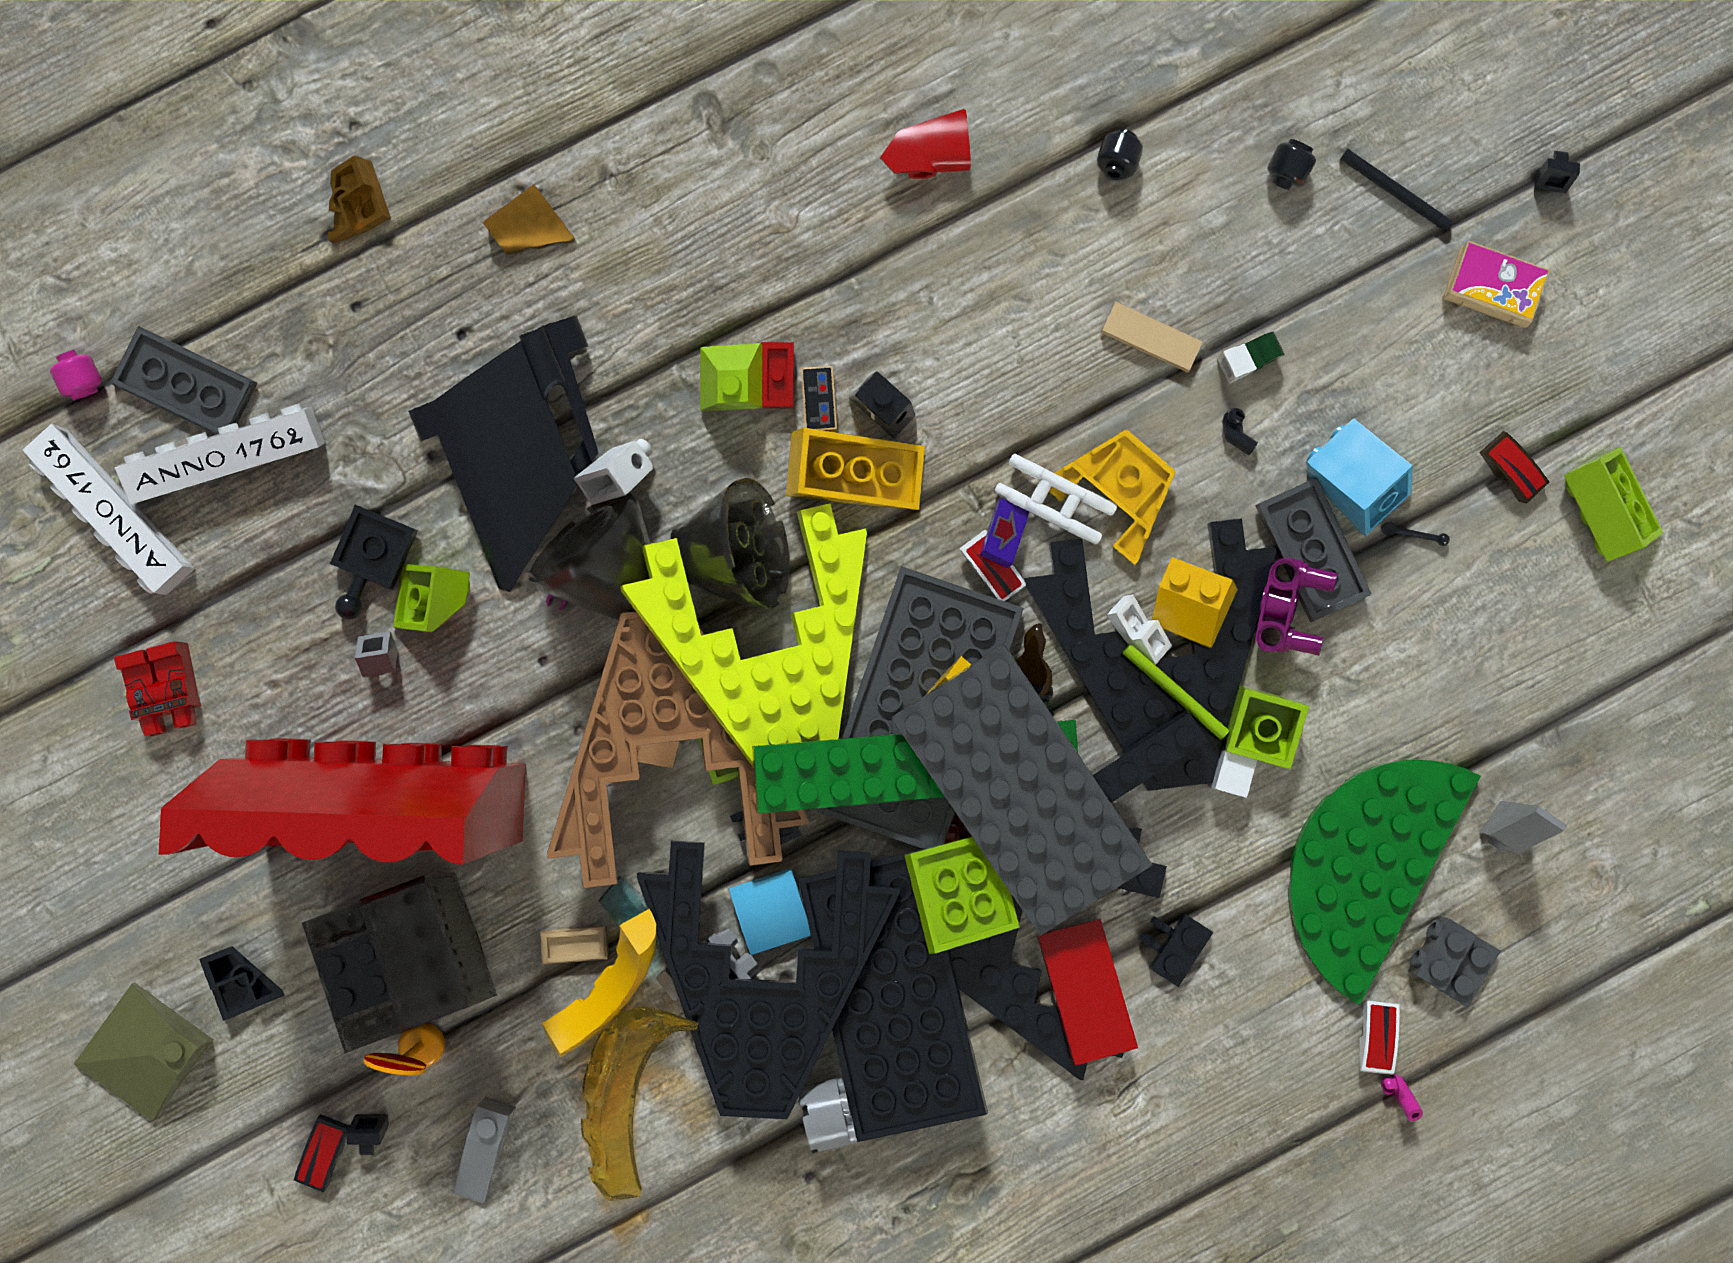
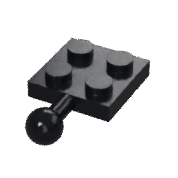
M355 504L330 562L333 566L355 574L347 594L340 596L335 603L336 613L341 618L350 620L356 618L361 613L362 603L359 598L367 580L393 590L418 530Z

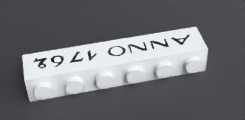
M295 404L280 409L282 415L271 419L268 413L250 418L251 425L239 428L236 422L218 428L219 434L207 437L206 432L187 437L188 444L176 447L175 442H170L155 447L157 453L146 457L143 451L123 457L125 463L115 467V470L129 504L131 505L320 447L325 441L312 407L301 409L300 404Z
M50 424L23 449L24 453L31 459L28 462L29 465L38 474L47 476L52 482L50 488L62 499L67 498L74 506L72 512L85 523L89 522L96 530L93 532L94 536L102 544L111 546L116 551V560L128 570L132 569L139 576L137 582L145 591L150 594L167 595L195 570L192 564L135 503L129 504L127 496L121 487L67 429Z

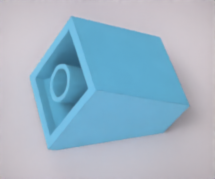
M1354 418L1346 426H1339L1333 432L1330 441L1323 447L1315 448L1308 456L1306 463L1310 479L1317 477L1324 494L1364 536H1367L1412 494L1413 465Z

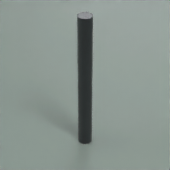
M1347 148L1341 156L1340 160L1443 231H1446L1453 222L1446 215Z

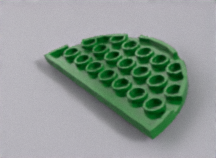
M1411 759L1379 764L1345 780L1346 782L1337 787L1331 794L1326 795L1311 812L1303 825L1290 860L1288 902L1293 927L1306 956L1312 961L1324 979L1342 995L1358 1005L1361 1004L1481 775L1450 763L1432 760Z

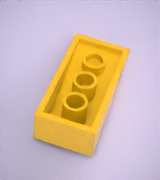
M801 428L791 433L785 496L818 501L919 510L925 446Z

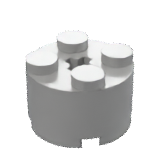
M843 1078L805 1085L799 1095L800 1106L804 1105L802 1107V1117L812 1154L857 1143Z

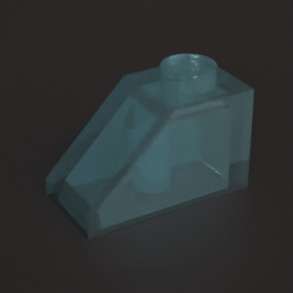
M618 876L617 884H612L598 900L618 926L648 910L643 895L621 876Z

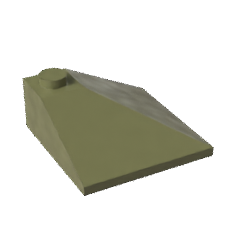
M134 982L77 1058L74 1065L148 1119L154 1121L213 1039Z

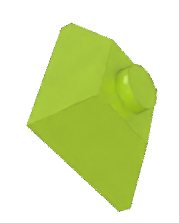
M761 343L700 347V411L762 408Z
M404 564L401 569L393 628L424 632L436 630L466 604V597L470 591V572L438 566Z

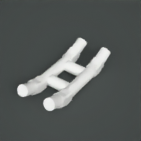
M1013 454L1009 460V465L1040 481L1031 498L1003 483H999L996 486L994 493L1093 544H1098L1102 534L1072 519V516L1080 501L1110 516L1115 513L1117 505L1017 454ZM1051 486L1068 494L1060 512L1042 504Z

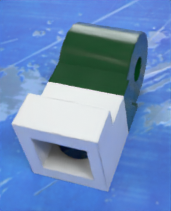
M1273 331L1240 346L1223 351L1217 357V360L1230 384L1262 369L1263 366L1276 361L1285 354Z

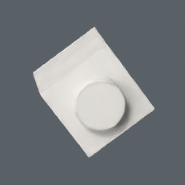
M1222 750L1213 783L1209 784V788L1247 798L1257 760Z

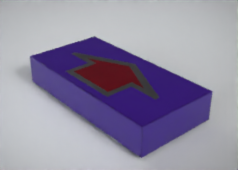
M1001 498L996 504L980 556L1009 568L1014 562L1029 511Z

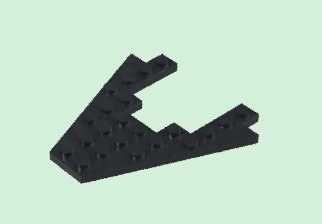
M1242 518L1207 524L1214 573L1232 579L1238 589L1212 648L1191 640L1193 655L1161 658L1156 664L1162 672L1227 729L1258 621L1262 596L1277 552L1276 546L1246 550ZM1082 538L1050 542L1049 549L1053 574L1028 577L1023 580L1031 597L1123 751L1186 709L1122 654L1129 644L1118 631L1095 634ZM1192 715L1208 741L1143 782L1145 790L1153 791L1213 783L1225 737L1220 740Z
M1137 827L1129 828L1139 843L1142 829ZM1151 862V867L1117 888L1160 898L1167 866ZM1012 896L1018 923L1020 924L1023 910ZM1018 928L950 949L959 990L1076 1078L1084 1080L1087 1063L1073 1066L1057 1006L1035 1001L1042 970L1011 962ZM1119 1053L1112 1056L1122 1058L1123 1053Z
M671 840L669 874L638 872L637 880L647 909H650L655 919L657 937L720 1116L788 1119L900 894V887L869 885L871 852L838 850L831 950L798 948L796 982L729 978L732 944L698 943L705 842Z

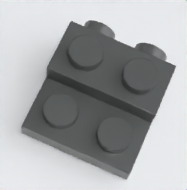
M1440 915L1439 919L1434 920L1428 927L1426 932L1427 939L1422 948L1416 949L1411 956V966L1408 972L1469 1007L1501 951L1451 919Z

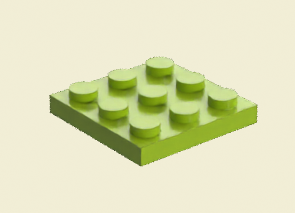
M973 837L904 855L929 954H936L1020 928L1010 891Z

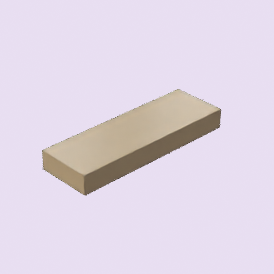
M1116 301L1101 333L1187 373L1190 371L1203 341Z

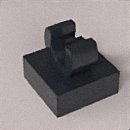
M1555 150L1553 154L1554 159L1548 158L1536 175L1535 188L1566 194L1580 174V163L1568 161V152Z
M355 1114L346 1132L347 1145H359L360 1155H374V1145L381 1144L389 1127L388 1114Z

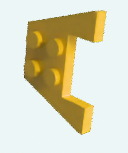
M1126 429L1056 471L1055 474L1075 484H1078L1083 477L1086 478L1134 519V522L1114 543L1113 547L1136 565L1176 471ZM1052 486L1049 490L1060 502L1068 495Z

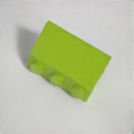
M1621 446L1564 474L1566 479L1565 487L1570 496L1575 497L1580 507L1579 514L1581 520L1586 526L1590 527L1595 537V548L1600 555H1604L1607 562L1645 548L1664 533Z

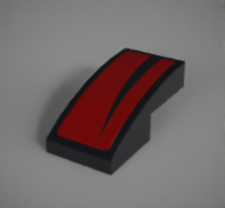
M320 1114L307 1140L293 1181L324 1193L330 1184L336 1161L343 1152L346 1132L350 1125Z

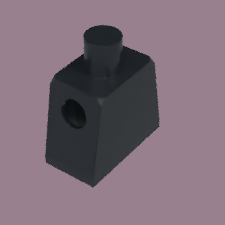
M877 371L872 373L849 397L855 405L893 439L916 416L911 401Z

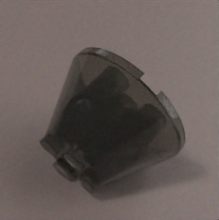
M743 478L732 482L682 526L673 529L671 539L677 538L689 588L756 609L766 610L778 606L780 603L777 600L780 594H785L787 591L790 576V556L783 521H776L770 507L775 505V502L768 491L756 480Z

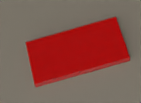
M1101 919L1045 933L1041 936L1038 935L1037 939L1073 1066L1137 1049V1041Z

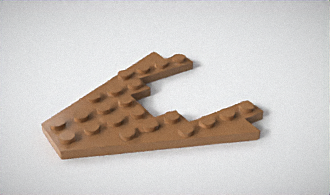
M621 613L549 844L547 858L579 855L583 888L617 884L606 783L640 779L636 746L701 738L705 771L737 767L748 865L750 866L782 861L779 828L808 825L809 820L803 810L757 813L754 768L638 613Z

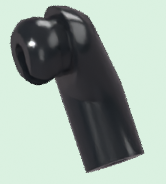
M1233 408L1223 416L1224 438L1228 443L1245 454L1250 455L1258 442L1243 432V419L1245 418L1243 411Z

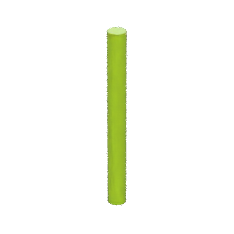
M1132 644L1123 651L1122 654L1182 707L1188 710L1190 714L1220 740L1229 733V730Z

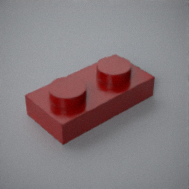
M761 342L762 408L794 409V342Z

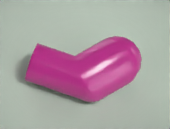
M1397 1074L1382 1078L1381 1087L1383 1092L1387 1095L1394 1093L1409 1121L1419 1120L1423 1116V1111L1404 1079Z

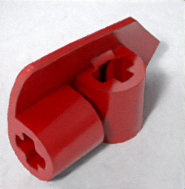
M966 110L955 111L899 130L880 159L894 174L908 173L909 178L912 179L932 178L936 176L937 172L970 171L971 157Z

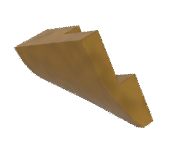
M534 184L482 222L507 255L519 253L526 248L540 249L546 248L545 245L563 241L567 244L575 240L574 236Z

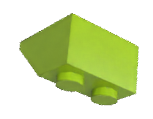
M1240 685L1229 722L1226 751L1291 769L1310 706L1299 701Z

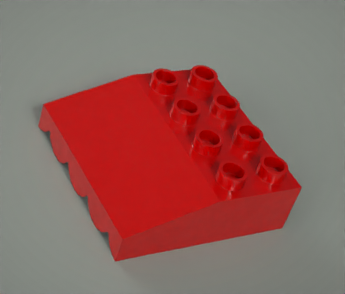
M311 739L246 740L245 757L219 759L161 808L158 855H169L209 846L212 850L224 856L244 857L262 850L265 846H282L296 857L317 860L337 853L346 843H355L363 854L380 862H396L410 857L417 851L434 850L446 861L464 865L523 841L526 764L507 763L508 746L502 745L452 746L451 761H441L442 744L439 743L383 744L382 759H376L375 741L337 740L335 742H314V757H310Z

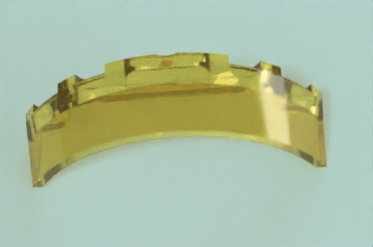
M641 1006L618 1013L614 1016V1023L609 1028H603L592 1048L591 1058L586 1066L581 1097L586 1102V1119H581V1133L583 1139L589 1145L593 1164L591 1167H588L591 1180L607 1201L640 1197L642 1192L634 1155L633 1113L638 1085L647 1061L656 1047L666 1037L676 1031L697 1030L698 1022L655 1007Z

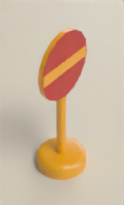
M417 1022L402 1032L398 1041L400 1055L370 1053L364 1056L363 1063L374 1070L385 1073L420 1075L425 1073L427 1067L434 1065L442 1057L445 1050V1039L436 1025L429 1022Z

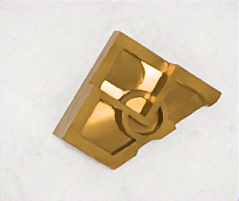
M354 155L331 170L330 185L332 187V196L329 200V211L335 213L334 231L328 232L330 242L336 243L362 234L391 218L372 161Z

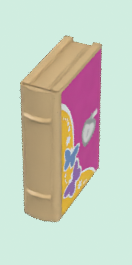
M1467 241L1465 246H1460L1442 299L1458 304L1459 307L1463 306L1505 321L1506 324L1511 323L1527 328L1533 321L1550 270Z

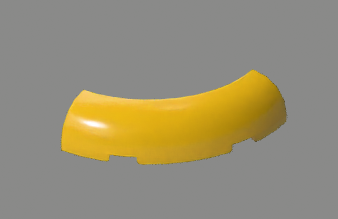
M650 909L619 925L620 936L616 948L618 958L614 965L607 966L594 982L595 987L591 990L589 996L585 1000L582 998L575 1000L565 1009L542 1023L546 1038L558 1057L561 1058L608 1024L627 1004L644 980L654 958L657 939V925Z

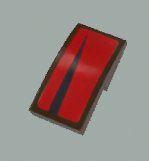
M1502 431L1479 452L1493 474L1505 480L1519 502L1527 504L1550 483L1530 455L1505 431Z

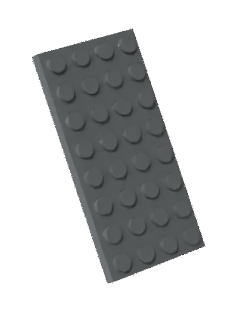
M901 566L842 738L902 734L893 722L892 717L926 695L941 676L961 656L972 665L1002 644H1005L1008 650H1010L1024 608ZM945 797L818 808L817 813L922 849H928L944 844L955 811Z
M1005 644L991 651L892 717L893 722L1040 936L1152 866L1150 859Z

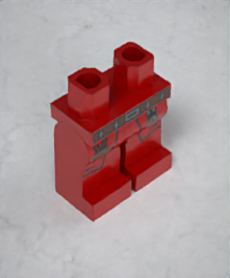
M173 641L146 648V650L114 657L116 669L121 670L125 684L131 720L139 721L144 736L152 737L166 733L163 716L170 714L172 715L175 729L196 725L195 708L200 707L201 702L200 698L197 697V686L188 643Z

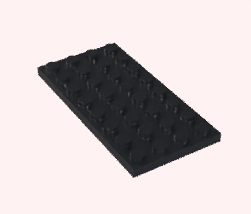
M926 848L873 860L870 864L869 885L900 887V894L832 1029L857 1142L988 1114L950 949L936 954H929L904 856ZM836 870L799 879L814 949L831 950Z

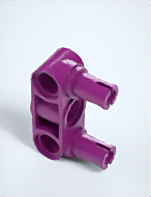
M1283 557L1277 560L1270 569L1260 605L1259 622L1256 631L1258 646L1267 652L1289 653L1290 650L1319 656L1324 637L1294 631L1295 627H1291L1299 598L1298 591L1306 586L1334 592L1338 573L1311 568L1308 563L1292 557ZM1281 564H1289L1294 568L1295 576L1293 580L1284 581L1278 576V567ZM1265 629H1277L1281 635L1280 642L1276 644L1267 642L1264 638Z

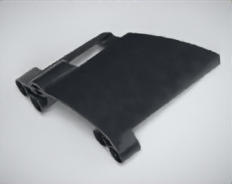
M577 316L552 322L520 335L521 341L474 371L437 399L408 411L420 442L438 435L498 588L508 592L516 584L551 526L577 488L578 484L573 478L591 465L599 453L568 355L572 351L588 347ZM555 385H561L564 388L583 438L581 445L571 460L547 401L548 393Z

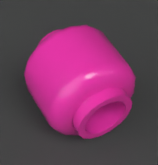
M75 350L56 356L58 363L51 366L50 374L62 396H71L72 400L75 401L99 392L97 387L101 384L102 378L91 356L87 354L77 355Z

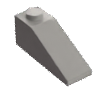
M1500 801L1479 833L1489 839L1487 844L1502 854L1506 851L1519 854L1563 832L1567 825L1540 806Z
M487 1097L477 1105L465 1141L454 1194L482 1203L486 1202L516 1110L515 1106Z

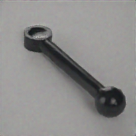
M1387 522L1382 526V532L1385 535L1397 533L1437 541L1441 546L1447 545L1450 541V537L1445 533L1434 535L1399 528L1392 522Z

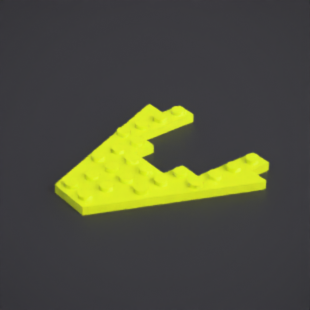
M830 503L797 511L820 604L819 607L790 614L798 643L797 646L740 660L733 628L701 636L677 538L642 546L650 579L620 586L623 595L753 768L752 746L839 739L867 531L865 528L838 535Z

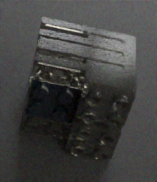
M455 872L423 875L364 897L353 904L302 922L344 1053L351 1052L497 996L478 933Z

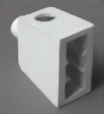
M638 439L637 441L614 447L573 479L591 505L624 496L653 469V464L648 458L652 454V448L644 439Z

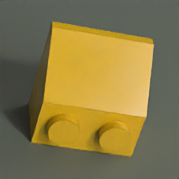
M1172 557L1158 587L1152 620H1158L1166 631L1212 648L1238 589L1232 579Z

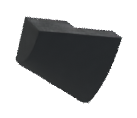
M233 946L199 959L223 1021L285 996L284 991Z

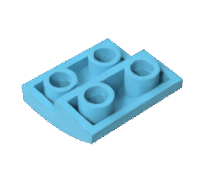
M792 868L729 888L750 955L811 936L806 911Z

